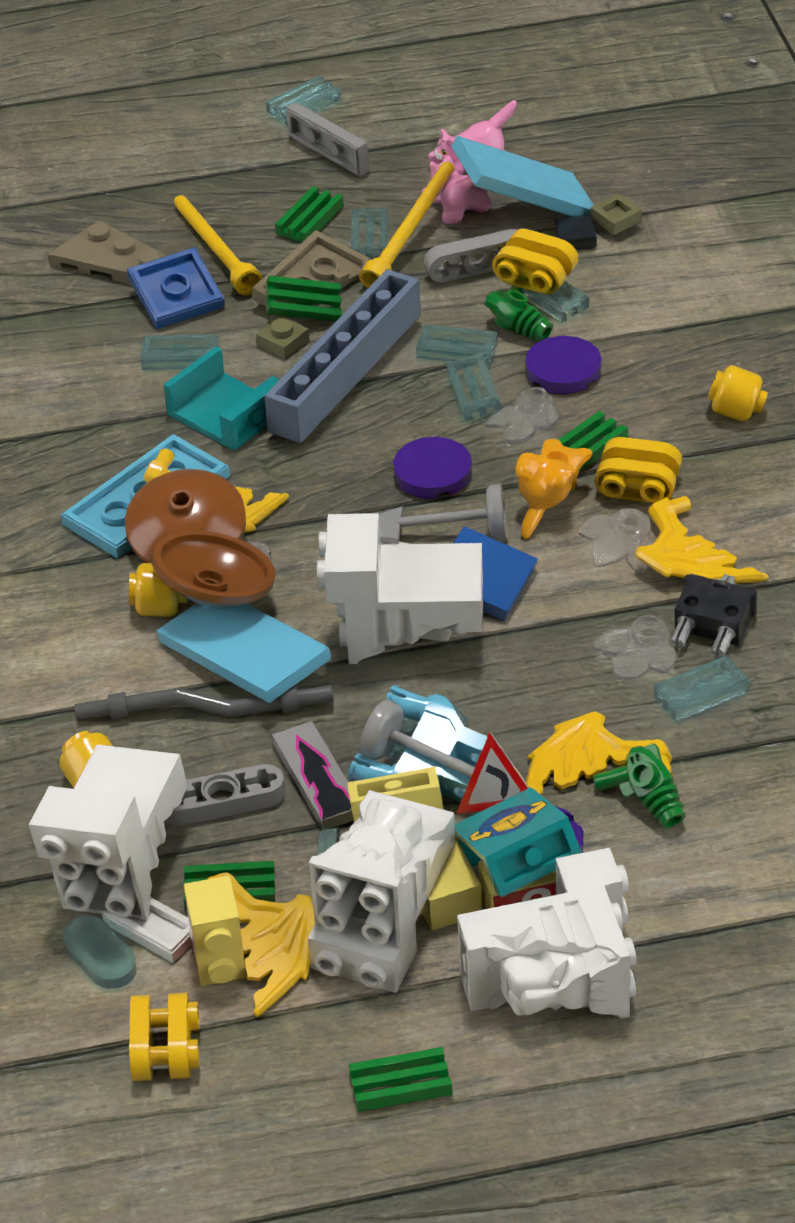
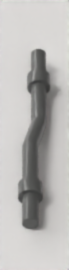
M331 685L298 690L297 686H294L271 703L259 697L227 700L190 690L173 688L126 696L125 692L108 694V699L75 704V713L77 720L109 715L111 719L129 717V712L180 705L232 718L276 710H283V713L301 711L300 707L334 702Z

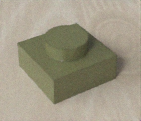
M618 193L592 206L591 218L612 235H616L642 222V209Z
M278 316L256 333L257 346L283 359L288 358L310 341L308 328L284 316Z

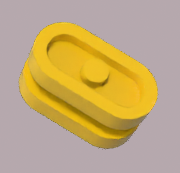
M519 229L512 234L505 247L495 256L492 261V267L497 277L507 284L550 295L557 292L565 281L566 276L577 265L579 257L576 249L563 239L528 229Z
M626 437L612 438L605 444L601 463L594 478L595 486L599 492L610 498L655 503L665 497L670 499L676 485V477L681 468L682 455L675 446L666 442Z
M188 992L169 993L168 1008L152 1009L151 995H133L130 997L129 1057L132 1082L152 1081L153 1066L169 1065L170 1079L190 1078L191 1069L200 1067L198 1039H191V1030L200 1029L198 1001H189ZM168 1027V1046H153V1028Z

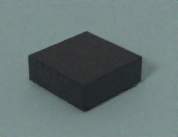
M591 215L555 219L557 238L569 242L576 250L597 247V236Z

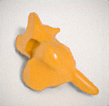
M548 439L544 441L540 455L528 452L520 455L515 466V472L518 477L519 492L529 503V508L522 522L521 537L523 539H528L546 509L555 507L568 497L571 489L577 487L579 470L592 457L593 453L590 449L568 448L563 446L557 439Z

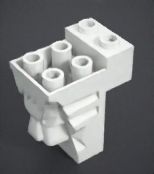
M379 513L328 514L327 532H319L320 557H325V560L317 561L318 586L326 587L327 603H337V616L345 618V622L339 623L340 647H348L349 664H358L359 661L367 657L375 656L385 651V646H400L406 642L412 645L420 638L448 641L452 631L458 634L482 632V543L381 545Z
M96 745L74 789L48 787L29 823V828L38 858H45L50 861L63 909L103 914L108 910L117 917L147 920L150 914V895L152 889L150 871L158 867L157 847L164 844L166 839L164 821L172 814L173 809L180 805L188 787L180 754Z
M369 790L359 805L360 817L352 824L349 831L339 837L340 842L332 845L324 853L312 856L309 861L315 922L307 938L310 969L320 971L328 976H338L363 983L370 988H380L397 993L417 954L415 922L456 843L454 812Z
M610 848L555 858L556 895L457 915L460 977L471 1011L486 1008L495 1009L508 1002L513 1012L518 1016L530 1015L548 1007L558 1010L564 1006L567 1009L574 1010L589 1006L590 1011L594 1013L616 1015L620 1019L630 1017V997L636 996L635 980L630 967L636 966L637 959L632 939L630 937L624 938L622 935L623 923H628L629 921L628 909L622 893L629 891V883L624 865H616Z

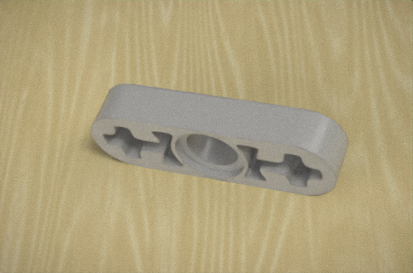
M516 229L435 246L426 253L424 266L430 277L439 283L493 272V259L505 247L506 242ZM477 250L486 251L484 257L479 261H468L473 252Z
M261 764L186 780L188 787L181 801L182 805L174 808L172 814L164 822L172 826H183L273 807L279 804L285 796L283 773L276 766ZM262 784H267L268 787H267V788H262L261 785H262ZM241 788H245L246 793L241 794ZM219 790H228L233 793L231 797L225 800H215L210 797ZM202 796V802L198 803L197 797Z

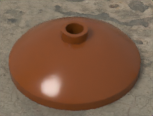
M200 469L175 470L150 480L134 495L125 515V531L128 542L136 555L146 563H151L153 548L157 541L168 534L186 530H204L226 534L241 540L246 526L245 506L238 490L222 476Z
M186 530L168 534L157 541L151 556L153 569L165 585L193 602L212 607H234L253 603L271 591L276 576L272 562L259 549L238 538L212 531Z

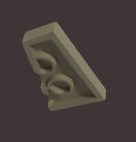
M99 220L50 252L48 259L49 265L62 268L64 264L77 266L79 273L91 275L94 271L111 274L114 281L131 284L127 276L128 268L167 255Z
M315 230L252 288V299L266 306V280L269 275L341 283L342 288L359 280L360 271L366 262L372 259ZM275 299V302L295 304V301Z

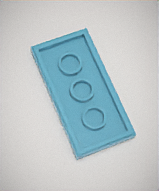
M456 136L451 147L475 187L572 217L591 215V207L594 204L572 172L460 136Z
M173 434L61 514L62 525L118 559L132 549L125 531V515L128 505L137 491L146 484L144 481L145 471L149 463L156 459L162 449H169L175 455L168 468L169 471L200 469L213 472L227 479L230 477L229 466Z
M196 603L157 630L160 643L268 703H271L331 660L328 646L248 604L234 607H212Z

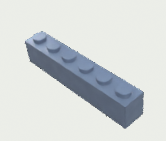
M386 269L264 396L268 432L300 444L421 316L419 279Z

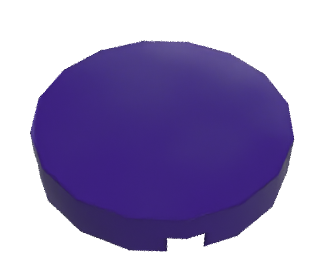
M562 335L539 341L528 350L525 359V371L528 380L533 384L534 381L541 384V389L549 393L570 394L580 392L587 388V383L593 380L595 383L599 379L602 370V358L599 349L591 342L574 336Z
M419 438L407 443L398 450L393 460L394 477L397 479L399 487L415 497L434 499L439 498V493L448 491L449 495H452L464 488L472 476V461L469 451L462 444L448 438Z

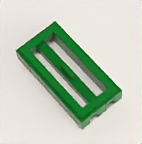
M312 186L275 223L276 234L302 243L315 230L319 231L344 206L343 195L336 194L331 198L330 191L324 190L319 194V188Z
M269 275L266 280V313L336 322L342 316V309H340L342 298L339 296L341 283ZM275 299L295 301V304L275 302ZM309 303L330 305V308L309 306Z
M598 411L558 440L563 446L568 448H587L592 451V457L583 464L579 470L580 473L601 458L605 444L610 439L616 437L628 438V427L623 424L617 427L616 420L609 418L606 421L605 414Z
M274 861L184 866V884L206 880L208 877L222 873H229L255 899L276 902ZM183 893L184 908L187 910L185 893Z
M443 1047L348 1064L358 1112L453 1095L452 1082L449 1077L447 1062H445ZM438 1077L435 1080L410 1084V1082ZM391 1086V1088H385V1089H380V1090H374V1091L364 1092V1090H370V1089H375V1088H381V1087Z

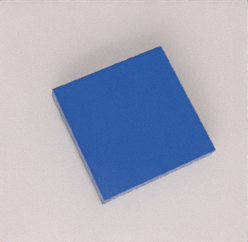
M195 247L127 269L128 279L156 329L225 307V299Z
M463 526L453 544L482 543L483 612L505 621L535 570L538 558Z

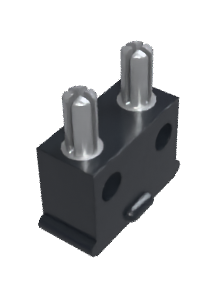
M687 574L685 576V587L674 609L675 631L671 638V643L675 647L678 643V647H684L689 634L713 639L715 642L711 653L716 657L719 653V658L724 657L730 644L739 646L751 617L757 615V591L734 583L735 577L724 574L721 579Z

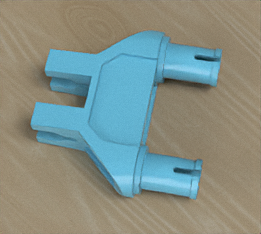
M396 685L390 688L392 693L388 692L386 699L400 705L403 709L404 717L419 722L411 738L469 765L476 766L487 736L464 727L454 707L445 696L435 693L427 698L399 688ZM407 747L399 762L393 766L357 753L354 757L357 763L352 761L348 772V780L358 781L436 767L441 796L461 802L471 778Z

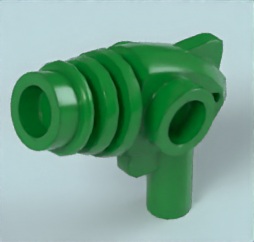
M512 286L507 292L491 291L486 296L484 305L496 316L495 323L499 327L509 331L515 330L518 335L529 337L531 341L536 340L538 342L548 338L552 333L553 324L535 306L527 304L528 298L523 294V290L520 287Z
M654 743L645 747H632L626 755L625 766L594 775V784L598 791L620 786L624 796L629 798L636 795L639 801L642 802V805L654 815V820L659 822L663 829L676 826L686 817L683 811L684 804L680 802V796L677 786L674 785L672 774L662 762L659 747Z

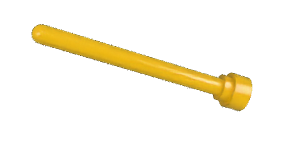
M446 161L441 164L379 258L377 257L366 262L359 273V279L365 287L369 288L386 269L392 270V263L453 174L454 165L451 162Z
M183 195L177 196L174 200L175 207L228 268L231 285L239 294L243 296L251 295L252 288L263 279L261 273L251 263L241 262L190 201Z

